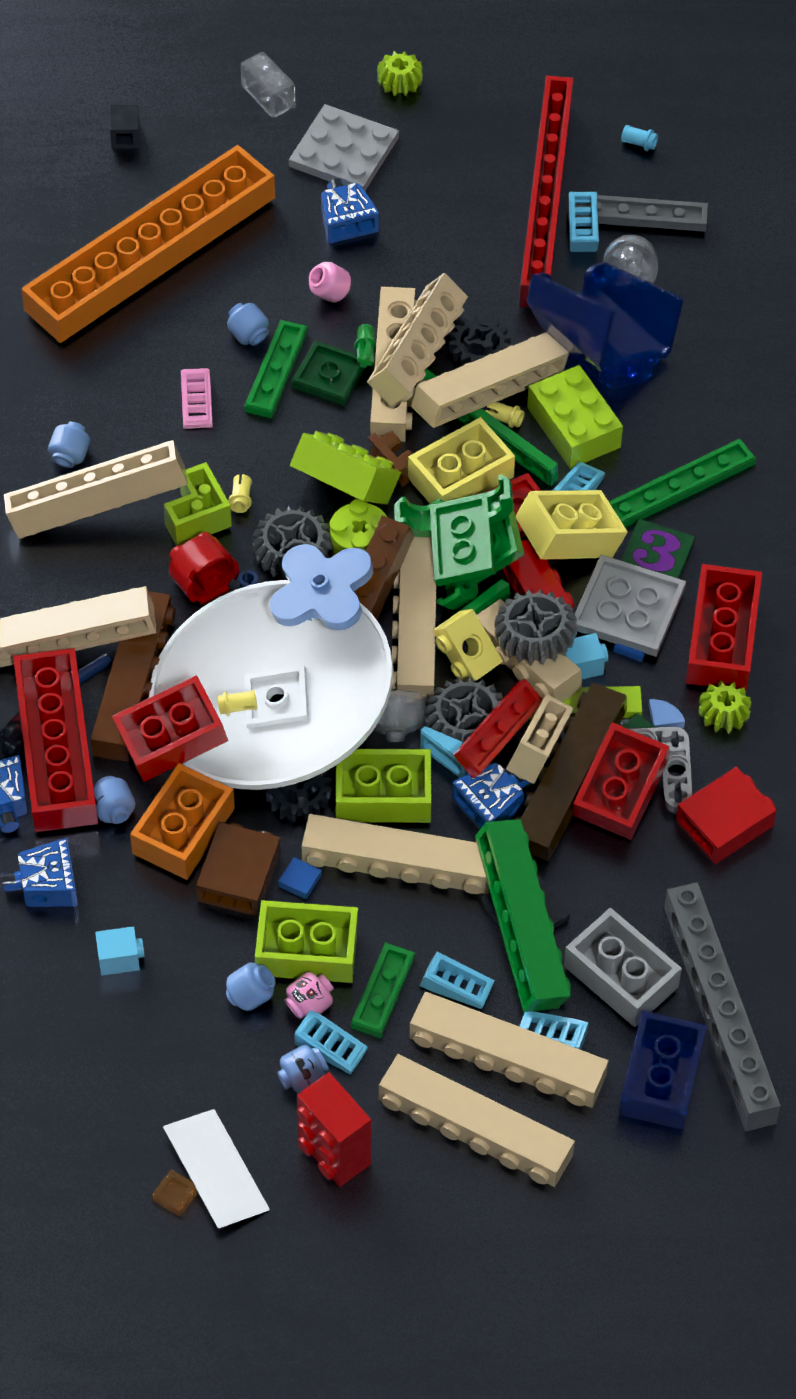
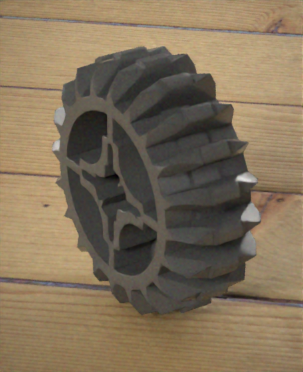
M290 506L284 512L277 508L275 516L267 513L265 521H259L258 529L253 534V551L257 563H262L264 571L271 570L273 578L282 574V578L284 580L287 579L282 567V559L287 551L295 546L303 544L315 546L325 558L331 557L333 553V546L330 543L329 524L324 523L322 515L315 517L313 509L305 513L302 506L297 511L292 510ZM307 535L310 536L316 542V544L311 542L310 538H308ZM270 543L276 545V548L279 549V552L276 551V550L270 545Z
M528 589L526 595L522 596L516 592L514 600L506 598L504 606H499L498 615L494 620V627L496 628L494 629L495 638L500 649L506 650L508 658L516 656L518 663L526 659L530 666L534 661H540L544 665L546 659L549 658L555 662L558 657L557 654L565 656L567 648H572L577 635V618L575 613H573L571 604H565L563 596L555 598L553 591L544 595L541 589L537 594H532Z
M471 676L467 682H462L458 677L455 684L446 680L444 688L437 687L434 695H430L428 699V705L425 708L426 727L465 742L503 699L502 693H495L494 684L485 687L483 679L479 683H474Z

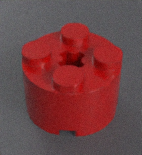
M202 532L184 545L174 547L169 555L171 558L169 565L170 577L193 603L199 601L201 605L208 604L225 595L230 590L228 584L232 578L236 581L239 576L238 562L219 540L209 532Z

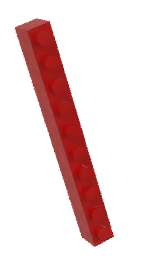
M546 75L519 307L548 310L572 102L573 78Z

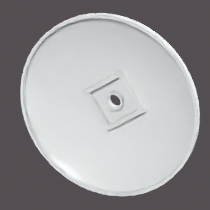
M279 580L253 584L234 590L208 603L188 618L172 635L159 656V663L155 665L152 673L151 683L153 684L151 691H149V698L197 675L223 724L229 741L182 765L231 788L261 790L284 787L308 780L324 773L351 755L367 739L380 721L387 707L393 684V661L386 635L372 613L361 603L362 614L355 625L345 630L330 629L320 619L312 618V621L306 620L296 626H283L275 621L270 610V600L273 594L290 583L289 580ZM255 690L258 710L233 712L228 717L226 714H220L217 696L223 695V692L233 694ZM275 694L284 695L278 702L269 701Z

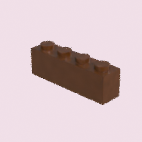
M381 516L366 550L373 564V575L366 584L355 590L359 602L372 613L376 620L381 613L414 539V534L409 525L385 516Z

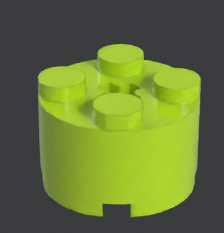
M354 499L350 504L338 509L330 520V543L333 546L332 556L348 548H359L366 551L381 516L387 517L386 514L377 506L360 499Z

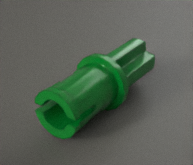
M362 324L356 331L357 340L355 341L354 349L357 353V361L360 362V367L366 368L367 365L372 366L374 364L376 341L374 340L375 330L373 326Z

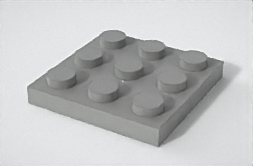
M324 104L289 158V167L327 181L339 178L343 181L344 185L358 183L366 191L398 140L399 130Z
M600 555L575 612L577 632L586 635L596 633L599 639L628 646L657 657L684 593L686 581Z

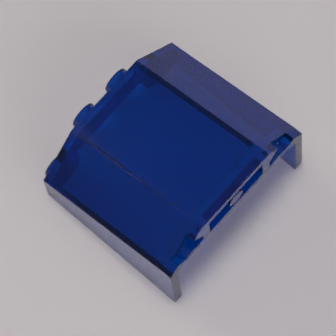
M607 262L594 264L586 271L582 292L578 293L552 281L551 276L547 273L533 274L527 303L539 325L609 389L648 382L653 375L652 368L660 358L666 359L671 353L684 301L683 297Z

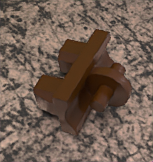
M393 431L382 437H379L374 432L368 437V440L373 444L370 456L376 458L379 456L393 462L392 468L401 472L397 482L402 487L409 483L408 456L413 453L410 450H406L397 457L394 453L402 448L399 437Z

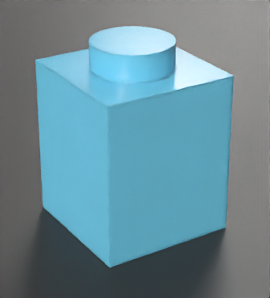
M596 633L576 637L572 648H567L565 655L581 669L582 679L603 675L605 662L608 661L607 648L604 643L600 644Z
M134 927L95 932L101 976L140 970L138 958L145 957L142 938L136 939Z

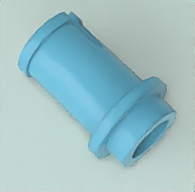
M626 125L623 129L621 140L624 143L644 147V150L648 151L649 149H655L658 142V134L654 133L652 129L645 131Z

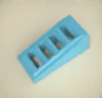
M569 192L570 251L596 252L599 243L597 192ZM591 203V207H575V204ZM575 215H591V217L575 218ZM591 226V229H576V227Z
M579 461L552 491L596 490L603 480L605 472ZM579 475L582 476V477H584V478L589 479L590 481L585 480V479L579 477Z
M424 726L420 733V748L431 749V757L459 778L469 774L453 756L464 742Z
M436 952L420 986L439 995L482 1009L495 980ZM437 971L444 972L442 977L436 975ZM450 975L456 977L453 984L448 982ZM462 980L469 981L465 990L460 988ZM475 984L481 985L477 996L471 993Z
M312 1010L308 1012L294 1034L296 1046L308 1045L312 1049L317 1047L326 1062L350 1075L368 1050V1046ZM313 1029H316L317 1031L313 1037L309 1036ZM324 1035L329 1036L324 1045L320 1043ZM338 1041L341 1044L334 1053L331 1049ZM347 1048L353 1049L347 1060H344L342 1056Z
M531 1011L524 1013L520 1027L529 1030L531 1022L536 1023L535 1033L540 1035L544 1026L549 1027L545 1037L581 1050L588 1032L589 1023L578 1019ZM556 1030L561 1031L559 1039L553 1038ZM568 1034L574 1035L572 1041L566 1040Z

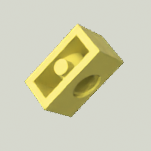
M473 609L459 611L432 630L436 636L435 641L438 648L447 655L452 663V672L462 682H467L470 676L473 681H476L503 662ZM464 641L468 644L467 654L462 649Z

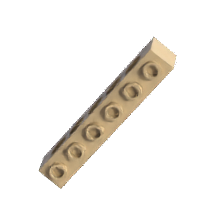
M443 273L425 287L367 381L391 407L400 400L406 402L414 395V386L425 377L426 373L424 370L436 358L434 353L444 345L445 340L443 338L455 327L453 321L464 311L462 306L468 296L446 273Z
M381 287L375 368L417 302L415 300V288ZM373 389L370 435L375 432L379 437H382L393 431L400 441L405 442L406 430H412L413 413H409L407 410L412 405L414 395L406 402L400 400L391 407Z

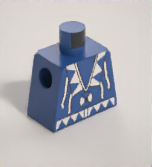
M339 178L329 181L327 184L328 190H324L321 193L322 216L328 244L379 232V212L361 185L358 183L344 185L343 181Z
M19 755L0 760V828L2 832L9 833L18 829L19 822L17 817L27 813Z
M494 763L487 766L475 778L468 774L452 782V800L480 830L486 822L511 820L523 808L524 801L522 788L530 784V782L517 777L514 773L508 775L499 764Z
M67 838L20 852L18 854L20 871L1 874L4 893L23 890L25 903L28 907L78 906Z

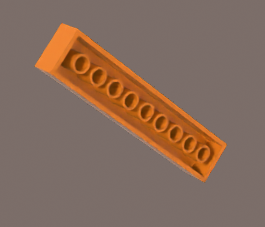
M236 145L22 287L24 311L59 343H62L275 199V175L243 148Z

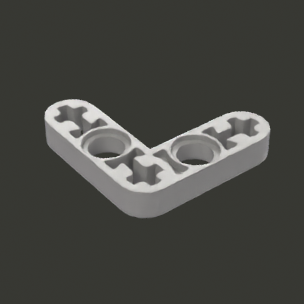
M680 727L630 729L658 741L657 738H661L662 743L670 746L669 761L663 771L664 804L668 811L677 814L679 803H675L674 799L675 786H681L682 801L692 796L690 746L687 732ZM672 738H678V747H672ZM679 764L686 771L681 776H672L668 769L672 765Z

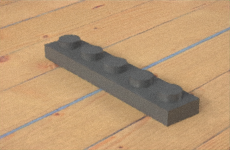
M597 195L598 224L706 232L708 203ZM568 201V207H567V220H566V221H569V201ZM591 203L575 204V207H591ZM575 215V218L591 217V215Z

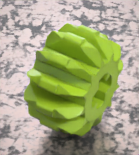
M394 51L392 56L384 55L383 60L379 62L377 67L379 86H383L385 93L392 91L394 96L398 93L406 96L408 91L416 92V89L423 80L421 62L417 61L415 55L408 56L406 51L402 54H397Z
M722 680L718 683V687L710 684L706 692H703L700 696L699 714L700 717L704 718L705 726L714 725L715 732L720 730V728H725L728 734L732 731V727L740 730L743 723L749 719L751 712L750 697L746 696L745 688L735 689L736 685L734 682L730 686H725Z

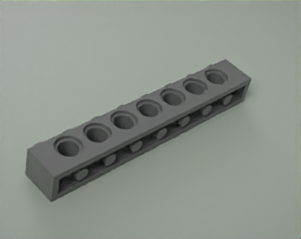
M698 882L667 889L664 910L744 1130L746 1132L777 1124L781 1105Z

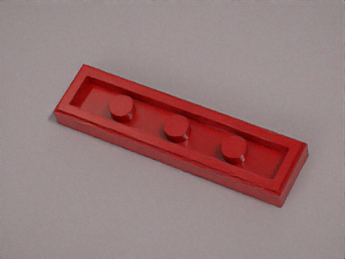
M525 678L518 681L453 756L472 778L479 776L539 708L543 699Z

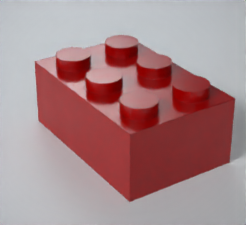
M197 675L112 716L143 782L176 767L178 763L183 764L229 741L223 724Z
M612 722L573 803L574 816L632 840L669 761L670 746Z
M330 1072L297 1094V1143L305 1155H312L317 1160L319 1170L328 1180L333 1179L341 1187L371 1165L372 1120Z

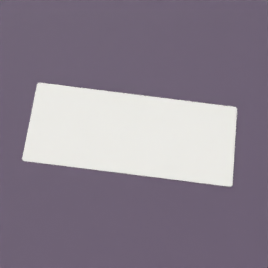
M214 1109L163 1127L218 1228L270 1210Z

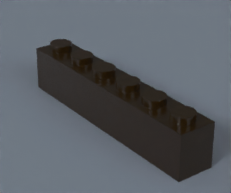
M592 682L587 692L583 691L577 703L578 711L574 717L570 716L564 728V738L561 742L557 741L551 753L552 761L548 767L544 766L538 777L539 785L535 793L532 791L529 793L524 806L526 810L522 818H516V820L521 819L523 829L528 834L531 855L548 862L574 815L573 803L611 723L620 725L627 711V695Z

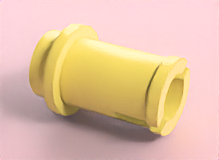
M499 402L487 405V408L491 409L490 411L486 410V412L495 419L507 423L510 428L514 426L520 427L524 418V411L520 410L519 406L511 407Z
M242 474L241 484H239V475L233 478L232 495L228 498L231 510L236 513L246 512L252 504V500L249 497L252 479Z
M255 690L233 694L223 692V695L217 696L220 714H226L227 717L233 712L258 710Z

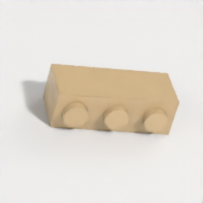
M546 694L506 770L534 784L574 708Z

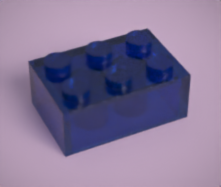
M642 1011L621 1095L618 1115L684 1129L707 1025Z

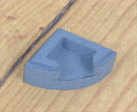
M649 700L648 707L654 727L684 728V717L675 706L662 700Z

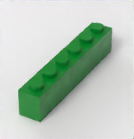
M521 819L486 822L475 835L523 1012L558 1009L571 996V986L569 979L565 977L562 966V953L557 947L553 935L554 925L548 917L546 910L545 893L540 888L538 882L537 865L531 857L528 834L523 829Z

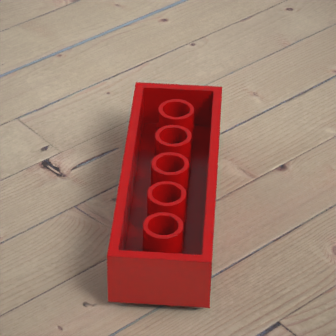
M75 648L13 656L35 832L98 824Z

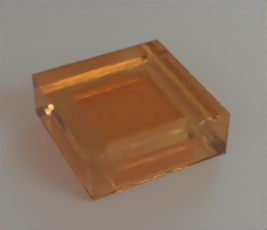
M170 1169L153 1192L152 1200L176 1215L181 1216L198 1191L192 1181Z

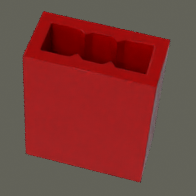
M735 767L679 803L676 822L713 863L717 864L772 828L777 810L773 801L768 796H763L756 788L752 778L747 774L744 775Z

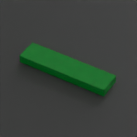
M280 320L244 405L245 412L273 418L307 336L308 326Z

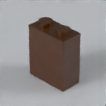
M219 822L196 884L197 901L258 917L261 900L264 901L281 854L280 837L267 831L257 832L245 829L243 826L235 823L226 824Z

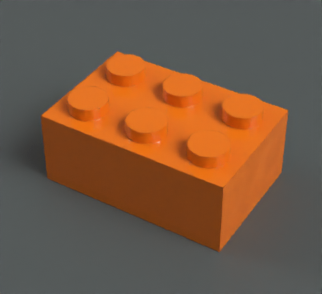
M178 763L130 833L132 854L187 880L211 845L219 822L225 823L235 809L234 789Z

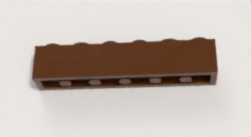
M148 591L154 604L157 633L119 641L91 736L93 756L125 762L130 760L131 756L112 716L149 698V691H151L153 684L151 683L152 673L155 665L159 663L161 650H163L168 642L169 633L166 632L168 625L172 626L175 620L176 608L171 607V595Z

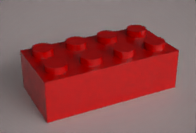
M702 564L686 684L707 687L711 684L718 687V683L722 680L725 686H730L734 682L736 685L735 689L745 688V692H747L762 572Z

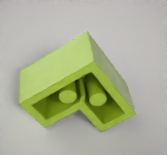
M207 462L186 469L188 485L180 487L182 497L164 504L165 526L176 546L184 545L202 532L213 534L232 527L231 505Z

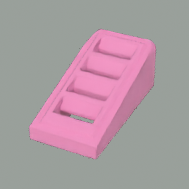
M208 368L181 370L183 429L213 428L210 370ZM188 392H205L188 394ZM191 403H206V404L188 405V404H191ZM189 413H206V415L189 416Z

